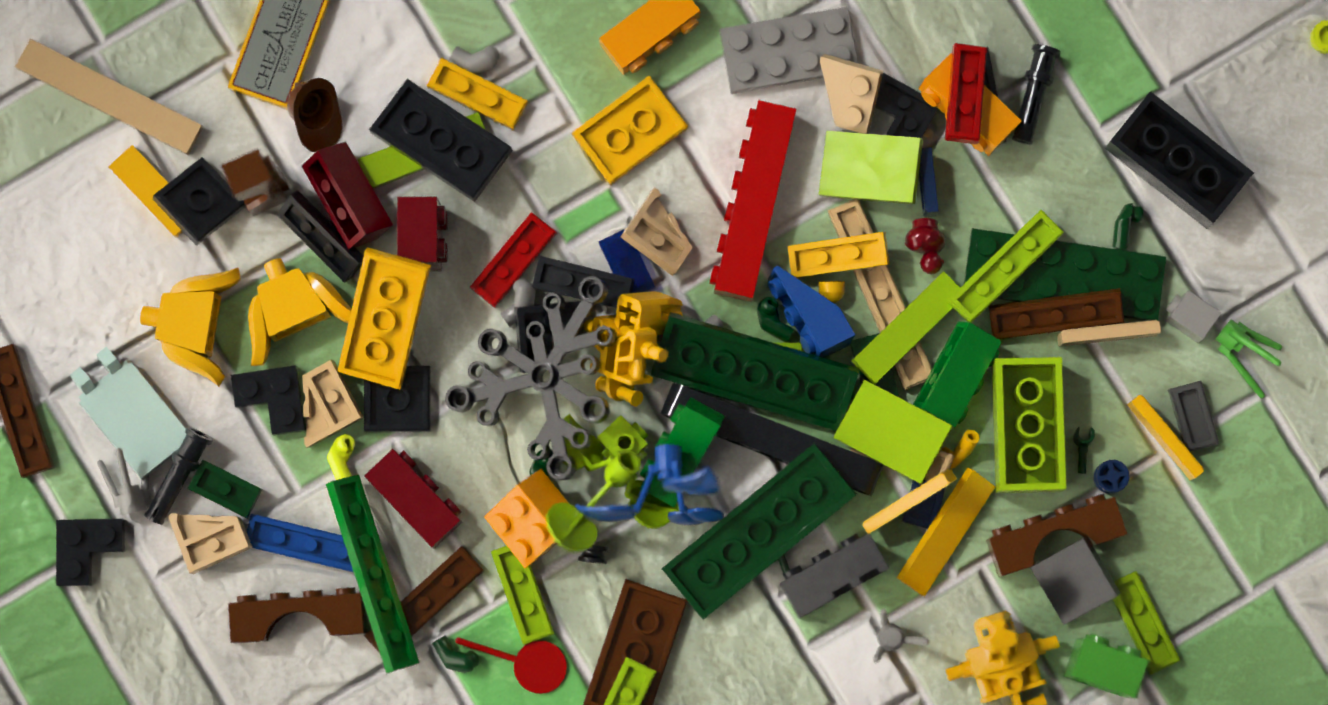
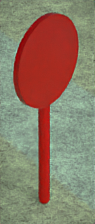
M459 637L455 639V642L459 645L514 662V673L517 681L523 688L532 693L543 694L551 692L565 678L567 670L565 656L556 645L542 640L530 642L522 647L515 656Z

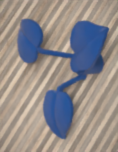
M663 444L655 447V465H648L647 478L638 501L634 506L584 507L576 503V509L593 520L601 522L632 520L635 518V514L641 511L653 477L657 475L658 481L663 482L665 490L676 492L680 511L668 512V520L672 523L698 525L717 522L724 518L723 512L717 509H689L685 505L683 492L690 495L714 494L719 491V481L709 467L696 474L681 477L682 447L673 444Z

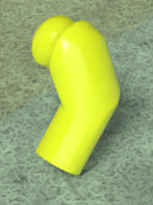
M348 434L337 437L327 455L328 463L336 480L352 476L347 462L354 450L355 440Z

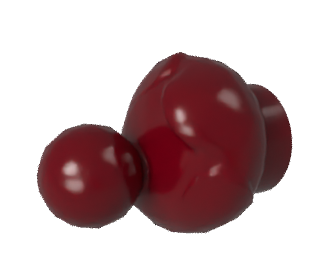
M932 218L915 219L912 222V229L906 234L905 246L914 252L924 254L920 260V266L925 273L932 275L939 272L942 268L944 260L938 253L945 247L946 240L942 232L938 230V221Z

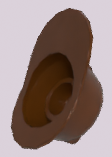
M323 78L311 79L308 82H296L295 88L291 91L287 100V110L295 122L302 145L312 152L336 145L340 139L343 125L334 85Z

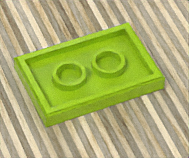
M826 131L818 195L822 197L915 204L923 139L917 137Z
M864 380L833 438L922 485L953 426Z

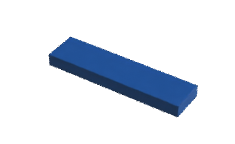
M251 514L247 535L252 548L354 572L342 535Z

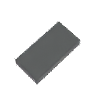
M1197 381L1168 389L1181 438L1186 448L1191 452L1219 444L1202 382Z

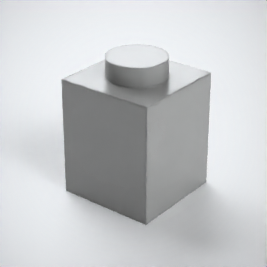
M1188 290L1182 297L1176 294L1166 308L1170 314L1165 321L1199 343L1205 338L1221 312Z

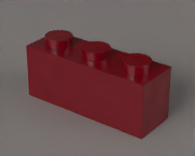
M346 142L317 150L301 165L348 249L377 240L393 226L387 212Z
M392 449L364 477L425 542L435 549L462 523L458 517L462 511L449 498L444 502L435 493L439 487L427 474L421 478L413 470L417 464L404 450L398 454Z

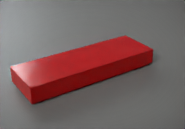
M955 43L952 47L945 141L978 144L980 142L987 47Z
M531 212L469 288L493 308H496L513 288L514 283L523 276L556 236L557 232Z

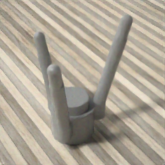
M117 448L116 454L124 485L123 488H119V495L104 462L99 460L97 465L113 497L115 508L120 507L121 515L147 510L146 501L151 500L149 475L141 480V490L138 484L131 486L123 450Z
M881 609L880 623L882 628L877 634L879 647L876 650L873 662L878 663L886 650L894 651L899 649L903 643L927 645L929 639L904 636L901 628L889 623L887 610Z

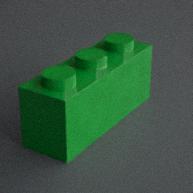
M958 321L913 405L949 423L955 428L957 424H960L965 419L968 413L967 405L972 396L976 395L982 388L984 383L983 376L987 368L993 365V360L998 358V348L1002 341L971 322Z
M690 397L685 406L680 403L678 404L670 419L671 422L675 423L670 434L663 431L656 446L663 444L681 446V477L693 475L725 416ZM648 458L640 473V476L645 478L640 489L643 488L647 478L648 465H655V461ZM654 475L648 493L675 507L678 502L676 492L665 490L663 482L658 481V476Z

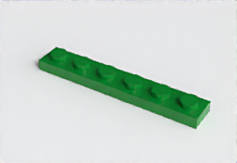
M358 474L331 481L326 484L386 674L419 664L416 649L360 476Z

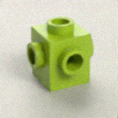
M622 415L597 436V440L606 448L601 452L606 459L610 455L616 457L622 450L633 452L638 456L640 462L648 455L644 451L648 447V443L644 440L648 437V434L636 421L630 425ZM622 440H629L631 442L629 448L622 449L619 447V443Z

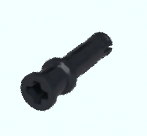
M1033 44L1032 46L1034 55L1030 70L1025 72V80L1028 81L1019 114V118L1022 121L1015 129L1014 136L1012 137L1013 141L1027 145L1033 143L1032 140L1045 91L1053 83L1054 78L1051 75L1055 60L1061 54L1060 50L1041 44Z
M187 426L185 429L186 436L180 448L172 453L171 460L173 464L151 505L144 514L149 520L153 517V522L157 524H164V520L191 471L194 472L200 466L198 461L205 447L213 442L210 436L193 427Z

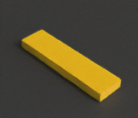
M967 468L896 578L925 597L996 486L973 469Z

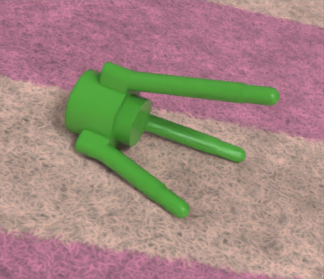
M1230 319L1215 338L1221 344L1217 350L1229 359L1258 397L1264 398V392L1231 350L1234 349L1236 352H1239L1246 345L1266 360H1269L1276 366H1280L1281 361L1249 338L1251 337L1276 350H1281L1282 345L1249 329L1240 321L1237 324Z

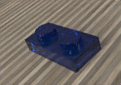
M624 230L598 241L611 272L635 279L632 293L648 292L655 288L639 251L620 237Z

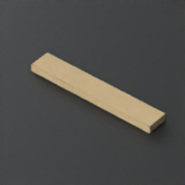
M32 39L29 40L15 66L18 70L186 155H189L203 129L201 124Z
M854 199L828 210L838 238L873 233L859 200ZM887 265L853 270L880 333L905 309V305ZM920 341L894 365L904 391L924 383L932 370Z

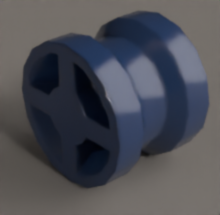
M1108 460L1101 463L1093 474L1095 486L1106 494H1114L1123 490L1130 479L1127 466L1118 460Z

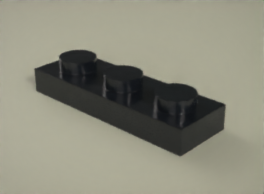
M299 190L290 194L276 215L344 283L350 280L362 265L364 256L356 248H347L338 230Z
M539 256L532 286L533 288L582 300L579 295V285L584 278L594 276L604 280L608 286V295L599 304L617 308L618 297L621 294L632 293L635 279ZM598 285L592 290L594 297L599 295L600 287Z

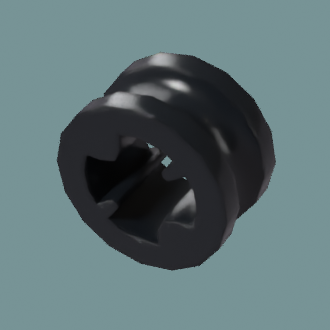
M592 545L589 549L582 551V555L578 556V561L607 564L604 555L609 551V548Z

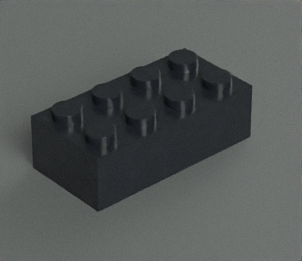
M1151 91L1105 147L1108 152L1206 229L1214 224L1254 174L1253 171Z

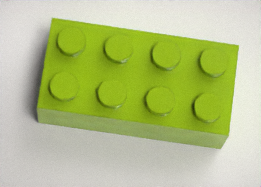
M1062 357L995 358L992 365L996 493L1062 492L1066 490Z

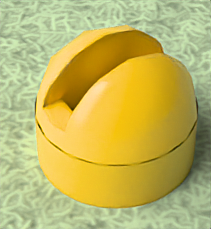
M819 281V294L833 303H837L842 299L845 293V281Z

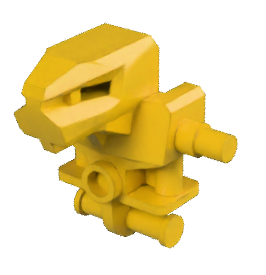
M656 291L621 294L618 297L616 315L596 316L593 320L588 319L585 321L584 330L588 333L596 331L600 326H608L613 328L617 334L616 342L612 346H594L600 352V369L598 372L606 375L600 376L596 380L595 388L597 391L606 392L607 396L612 400L627 401L634 407L642 403L643 393L639 390H633L634 385L653 383V377L645 374L646 359H654L659 362H664L667 359V350L657 345V335H663L670 312L683 316L681 300ZM607 330L602 333L601 338L603 342L609 339V332Z
M1006 610L976 619L973 627L979 646L966 650L965 657L967 661L945 669L948 681L969 677L976 678L981 693V698H979L981 703L1009 696L1012 705H1047L1043 693L1038 697L1021 701L1019 692L1047 684L1046 680L1041 678L1036 660L1039 658L1038 656L1046 654L1047 651L1060 648L1057 636L1053 635L1044 639L1038 638L1033 640L1028 632L1018 634L1012 621L1011 613ZM988 629L989 635L983 636L981 630Z

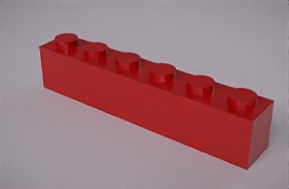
M758 100L757 108H750L746 127L752 128L749 140H742L739 158L745 160L742 172L735 171L731 189L737 191L735 203L728 202L724 221L730 222L727 234L721 233L717 252L723 255L720 266L713 265L709 283L715 285L714 294L748 302L753 301L796 108Z

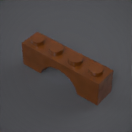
M258 149L221 165L234 196L239 201L244 200L252 216L278 206L287 200L285 192L290 190V187L283 172L280 171L269 155L264 157Z
M1103 493L1085 499L1087 504L1085 507L1075 510L1073 504L1055 509V517L1043 520L1042 514L1023 520L1024 527L1012 530L1011 525L992 530L993 537L986 539L998 577L1033 566L1034 554L1038 544L1047 534L1053 531L1067 530L1075 532L1083 538L1088 536L1093 546L1128 535L1115 497L1106 499Z
M355 587L336 589V595L323 596V590L303 591L302 598H290V592L270 594V600L257 601V595L237 596L236 603H228L230 643L268 641L275 625L287 615L297 612H306L317 617L325 625L330 636L367 633L365 606L361 593H356Z

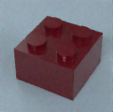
M397 197V256L431 265L430 271H442V263L448 262V244L445 243V238H442V230H448V211L445 210V206L441 205L438 197Z

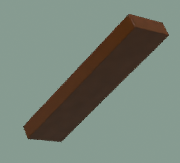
M1120 288L989 306L992 334L997 339L1124 323Z
M15 344L1 347L0 412L21 478H26L55 467Z
M462 546L400 602L411 637L484 571ZM371 628L366 634H364V637L379 652Z

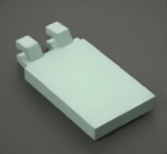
M106 346L96 356L109 374L96 384L92 382L81 367L71 373L70 376L83 393L79 396L81 400L79 402L80 406L116 449L121 448L123 450L125 461L138 477L143 480L171 458L174 451H178L186 436V428L133 363L128 364L125 360L120 364Z

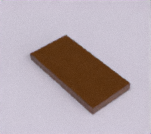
M625 579L583 705H604L626 657L656 670L641 705H653L688 602L686 599Z

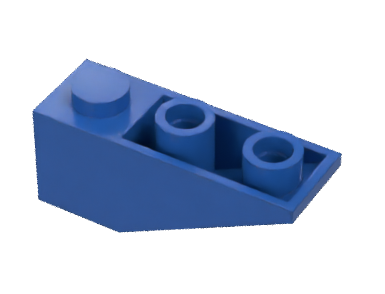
M774 267L768 278L769 290L774 298H779L785 308L784 315L787 322L792 327H796L801 336L800 343L804 351L825 358L848 347L855 337V333L840 307L781 267Z

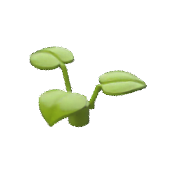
M571 414L564 418L565 421L574 427L585 429L574 420ZM580 433L577 438L580 445L585 441L583 433ZM593 435L592 444L586 449L575 448L570 443V440L565 437L568 455L572 456L576 462V471L585 467L587 471L592 472L607 466L604 475L607 483L586 507H594L611 487L618 488L625 485L624 495L630 499L628 505L634 506L637 503L642 491L640 486L643 480H636L638 478L636 473L641 468L640 459L636 454L629 450H622L616 457L610 455L608 459L603 460L604 455L601 453L603 448ZM564 461L563 464L568 467V463ZM647 493L641 511L635 514L634 519L650 529L662 528L671 522L668 520V512L680 511L679 505L676 503L675 507H672ZM564 502L556 503L548 510L546 515L548 530L554 541H557L559 546L570 552L585 551L597 539L598 530L595 524L586 519L584 514L579 513L573 505Z

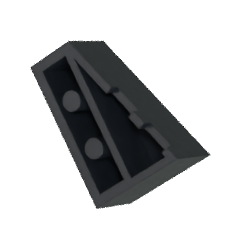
M856 533L840 542L843 548L831 554L829 549L811 558L814 563L812 566L802 570L801 566L798 565L782 574L785 581L779 585L798 619L889 569L870 533L861 538Z

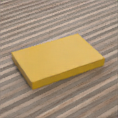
M649 75L571 134L611 186L686 131L688 125Z

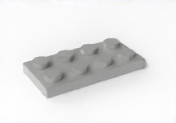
M848 7L720 28L731 94L824 78L820 64V58L823 54L858 63Z

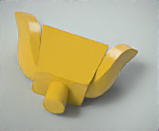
M282 258L267 262L264 268L269 281L257 286L258 294L252 298L248 311L252 345L251 366H263L270 353L271 339L277 342L331 317L330 312L341 321L349 323L352 308L337 289L322 275L315 272L303 273L300 268L287 272Z
M239 267L221 273L199 275L181 280L172 287L170 293L162 294L160 307L143 306L140 315L141 325L156 327L155 339L161 341L162 350L169 360L178 366L208 378L218 387H220L225 375L216 363L207 358L212 357L222 297L218 294L229 290L241 280Z

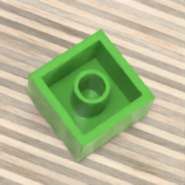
M1093 634L1075 640L1063 677L1124 698L1136 699L1148 663L1147 659L1140 657L1142 651L1125 645L1117 646V649L1109 647L1110 640Z

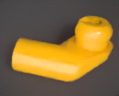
M965 431L954 451L948 447L942 448V451L955 456L950 467L951 469L956 468L973 452L980 439L976 431Z

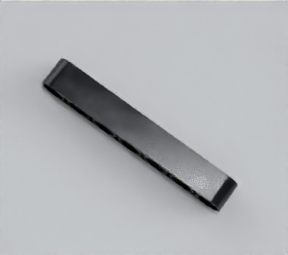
M672 383L660 414L671 419L678 404L680 403L685 406L689 398L692 397L725 416L715 434L716 437L785 464H790L816 443L854 491L868 496L873 495L884 466L883 464L688 387Z

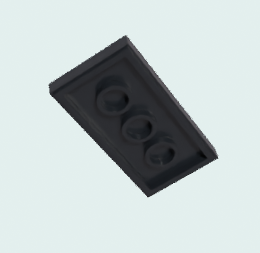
M409 79L404 82L369 129L371 134L474 202L513 151L511 146Z

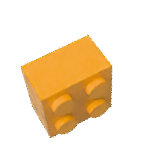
M540 469L514 487L484 518L523 567L526 568L558 544L557 541H554L548 530L546 515L554 504L569 502L544 471Z

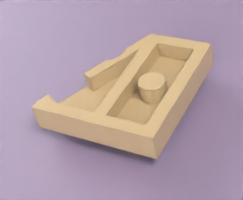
M823 54L820 58V64L835 126L857 133H869L883 71Z
M654 187L620 237L673 276L693 247L685 234L679 230L678 222L672 212L668 214L659 200L662 195Z
M329 360L302 375L303 392L305 393L303 415L306 417V437H304L306 448L316 445L364 418L342 374L337 372L338 367L334 360Z
M176 513L168 515L190 574H196L252 548L240 517L198 514L180 515Z

